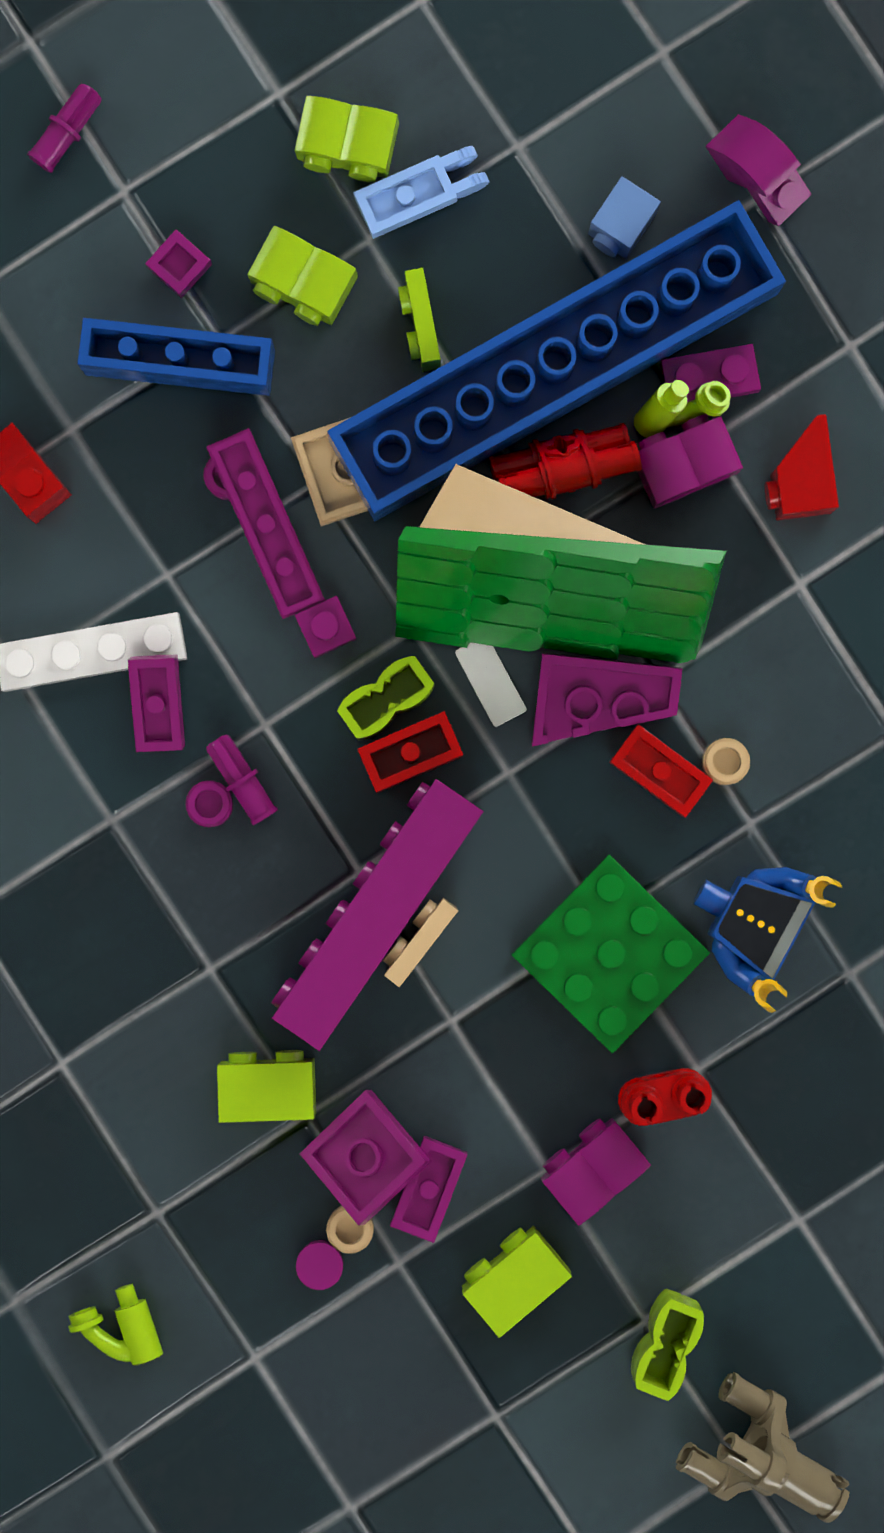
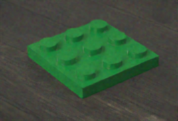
M608 854L511 955L613 1054L710 952Z

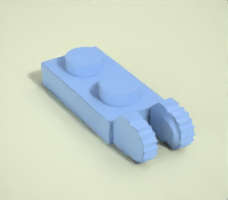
M464 147L443 157L436 155L353 192L355 201L372 238H377L456 203L457 198L466 197L486 187L490 182L485 172L472 174L451 184L446 173L472 163L478 156L474 147Z

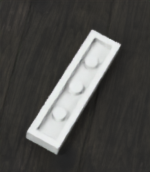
M175 612L0 644L1 691L8 692L128 670V659L134 656L178 654V661L186 660L187 653L180 614Z

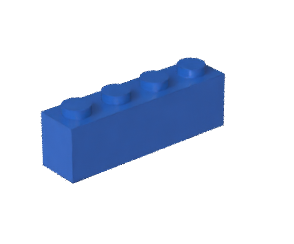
M83 318L78 366L86 376L270 396L275 348L271 338Z

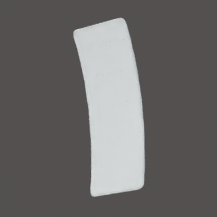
M470 643L467 648L461 647L456 650L455 654L495 727L526 712L527 708L493 646Z

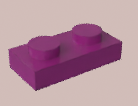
M753 344L669 358L660 362L663 384L673 383L675 380H681L687 384L689 388L686 396L687 403L695 399L696 392L701 385L712 381L723 383L729 389L731 397L759 393L761 390Z
M178 654L130 657L128 659L136 752L183 750L185 747Z
M423 1136L419 1147L429 1157L431 1162L403 1188L390 1226L434 1243L468 1152Z

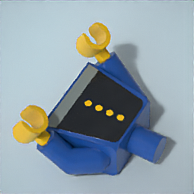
M788 867L753 870L747 878L738 876L730 891L708 880H705L698 891L693 905L716 916L707 934L714 939L712 942V953L727 979L749 995L754 996L757 1003L770 1013L776 1011L766 1002V997L770 992L779 991L783 996L787 997V991L774 979L815 903L830 908L836 906V903L823 898V891L828 885L832 884L842 888L841 883L828 876L816 878L814 875Z

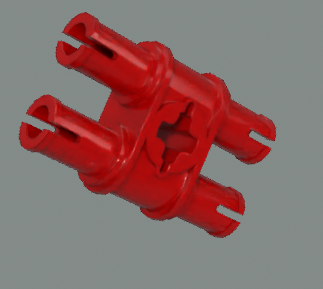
M624 422L589 433H584L583 429L578 430L577 428L573 429L571 434L554 436L552 439L540 442L534 439L532 443H528L527 449L489 457L493 480L532 497L544 495L546 499L550 498L551 500L556 499L558 494L575 492L578 489L589 486L592 489H596L598 485L602 484L603 479L642 470L638 447L635 441L630 442L628 430Z
M680 1068L637 1077L627 1081L619 1091L618 1105L624 1116L631 1123L638 1126H649L705 1113L711 1105L712 1089L709 1082L697 1071L690 1068Z

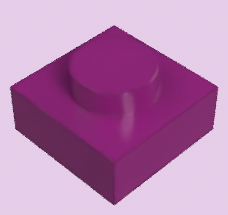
M176 229L147 260L145 265L182 299L211 267L212 262Z
M337 596L295 614L314 658L357 640Z

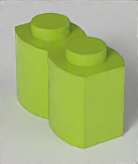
M306 96L294 150L297 159L304 161L303 166L306 169L319 173H330L331 168H343L349 170L351 178L363 182H375L376 177L387 178L399 127L398 114L368 106L350 105L324 97Z
M273 226L247 274L250 282L255 285L253 292L257 296L275 305L278 304L280 299L296 307L294 314L314 326H318L320 321L329 325L333 324L358 278L357 270L352 265L322 249L314 247L300 237L277 226Z
M415 656L405 657L388 666L379 676L376 684H368L351 692L342 701L337 712L358 741L367 740L382 733L392 723L396 714L405 713L420 706L432 693L434 682Z
M667 1288L655 1299L648 1319L649 1332L640 1340L632 1357L631 1374L636 1389L666 1401L672 1399L678 1392L686 1373L685 1356L695 1348L703 1331L704 1314L697 1300Z

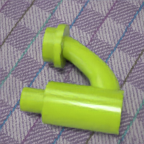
M675 380L673 383H664L635 414L634 426L639 434L648 438L657 433L664 432L666 428L682 425L703 414L714 417L720 416L729 407L730 391L723 383L712 381L701 385L696 392L695 399L687 403L686 396L689 388L685 382Z
M128 1284L115 1290L120 1307L115 1309L114 1312L124 1340L114 1338L97 1325L104 1321L102 1314H98L96 1306L79 1310L68 1316L71 1323L68 1326L70 1333L80 1331L94 1346L113 1359L131 1362L132 1365H139L163 1355L146 1299L138 1300L133 1284Z

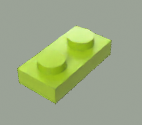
M424 269L405 271L406 285L398 287L402 314L411 313L415 331L406 332L411 360L420 359L422 372L436 370L441 367V358Z

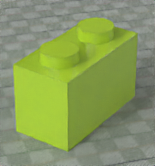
M302 1050L275 1052L276 1059L257 1060V1052L228 1053V1061H221L217 1065L219 1123L314 1120L316 1116L315 1058H304V1051Z
M534 1225L526 1232L521 1227L512 1232L500 1244L503 1251L490 1262L485 1258L481 1259L463 1276L467 1280L462 1285L463 1296L498 1338L502 1337L572 1277L570 1268Z

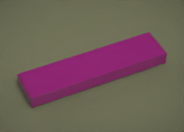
M248 428L207 446L209 455L282 619L325 601L250 429Z

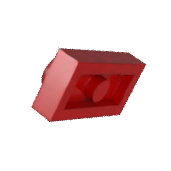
M639 724L635 726L609 762L683 818L687 817L713 782L712 778Z

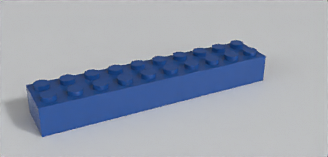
M738 200L327 431L329 443L375 522L445 483L455 464L467 469L477 465L777 296L786 280L743 205Z

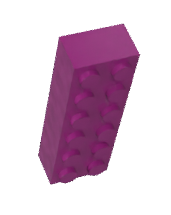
M435 779L431 787L424 782L418 787L407 804L409 808L414 810L407 822L402 826L395 821L380 843V846L387 850L377 865L372 861L366 863L352 884L360 889L351 903L344 899L340 901L325 923L332 928V931L324 943L318 938L312 942L298 963L305 968L298 981L291 977L286 980L271 1004L278 1008L272 1019L318 1051L326 1043L484 812L437 779Z

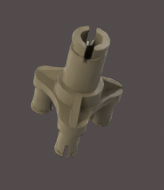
M735 1372L728 1374L720 1386L719 1399L751 1416L752 1422L745 1436L742 1439L734 1432L728 1433L723 1440L731 1444V1449L720 1443L717 1458L698 1448L694 1443L688 1442L677 1456L676 1469L708 1486V1491L723 1501H729L738 1493L754 1489L764 1496H771L775 1493L811 1515H816L825 1523L834 1521L847 1504L850 1492L845 1488L849 1486V1482L841 1476H836L833 1471L797 1451L796 1443L789 1437L785 1412L787 1401L785 1397L771 1389L764 1391Z

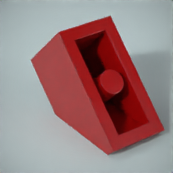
M826 414L817 415L771 473V481L765 482L768 510L775 509L776 521L832 514L839 508Z
M13 422L0 432V485L26 517L37 524L72 494Z

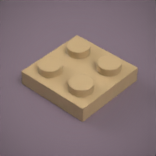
M444 897L438 904L430 899L413 920V924L419 929L408 942L401 936L383 961L389 965L384 976L400 987L457 914L458 908Z

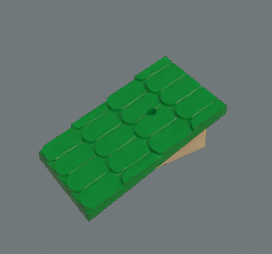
M455 464L420 527L406 526L398 539L397 625L395 637L467 648L470 643L521 651H536L540 648H547L611 659H618L619 655L623 654L674 663H685L691 659L695 660L701 648L727 551L645 545Z

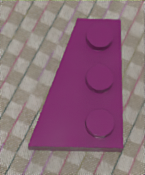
M542 652L532 747L569 737L575 738L589 735L592 732L615 727H626L676 716L683 669L675 666Z

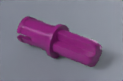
M86 84L78 85L57 116L50 115L48 119L51 123L31 151L27 153V156L38 166L52 173L73 141H80L81 136L79 132L102 101L101 96Z
M226 734L219 737L206 747L207 753L229 785L225 788L226 791L232 790L249 816L253 826L278 810L255 776L258 770H251L229 735Z

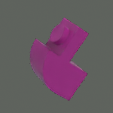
M738 114L705 146L725 178L748 189L769 223L780 226L812 195L796 170L801 164L795 155L772 131L755 120Z

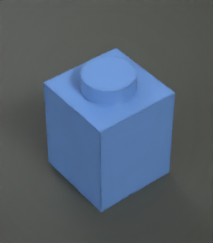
M621 176L591 221L588 235L594 238L592 243L608 256L615 257L619 254L627 260L656 216L661 201Z

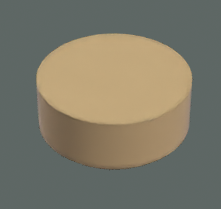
M723 738L712 742L705 749L702 756L704 773L712 778L714 783L719 785H731L739 782L745 777L750 767V756L747 749L742 743L731 738Z
M340 1206L330 1215L326 1233L329 1242L335 1249L343 1253L352 1254L368 1246L373 1236L374 1224L371 1218L365 1225L358 1226L343 1206Z

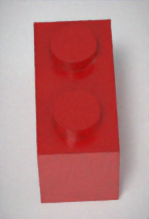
M445 711L357 749L377 794L457 760L464 755Z

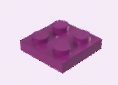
M365 1090L299 1153L358 1226L365 1225L431 1162L429 1157L372 1090Z

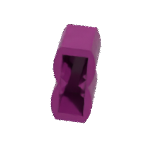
M703 414L683 423L681 427L684 432L666 438L665 433L660 432L638 443L641 449L639 454L642 464V470L638 471V474L653 509L728 479L743 469L722 417L709 420L707 414Z
M601 1118L595 1120L579 1134L583 1142L570 1153L563 1148L543 1164V1168L547 1172L540 1177L542 1182L578 1226L597 1213L615 1195L634 1182L651 1166L613 1118L606 1123Z

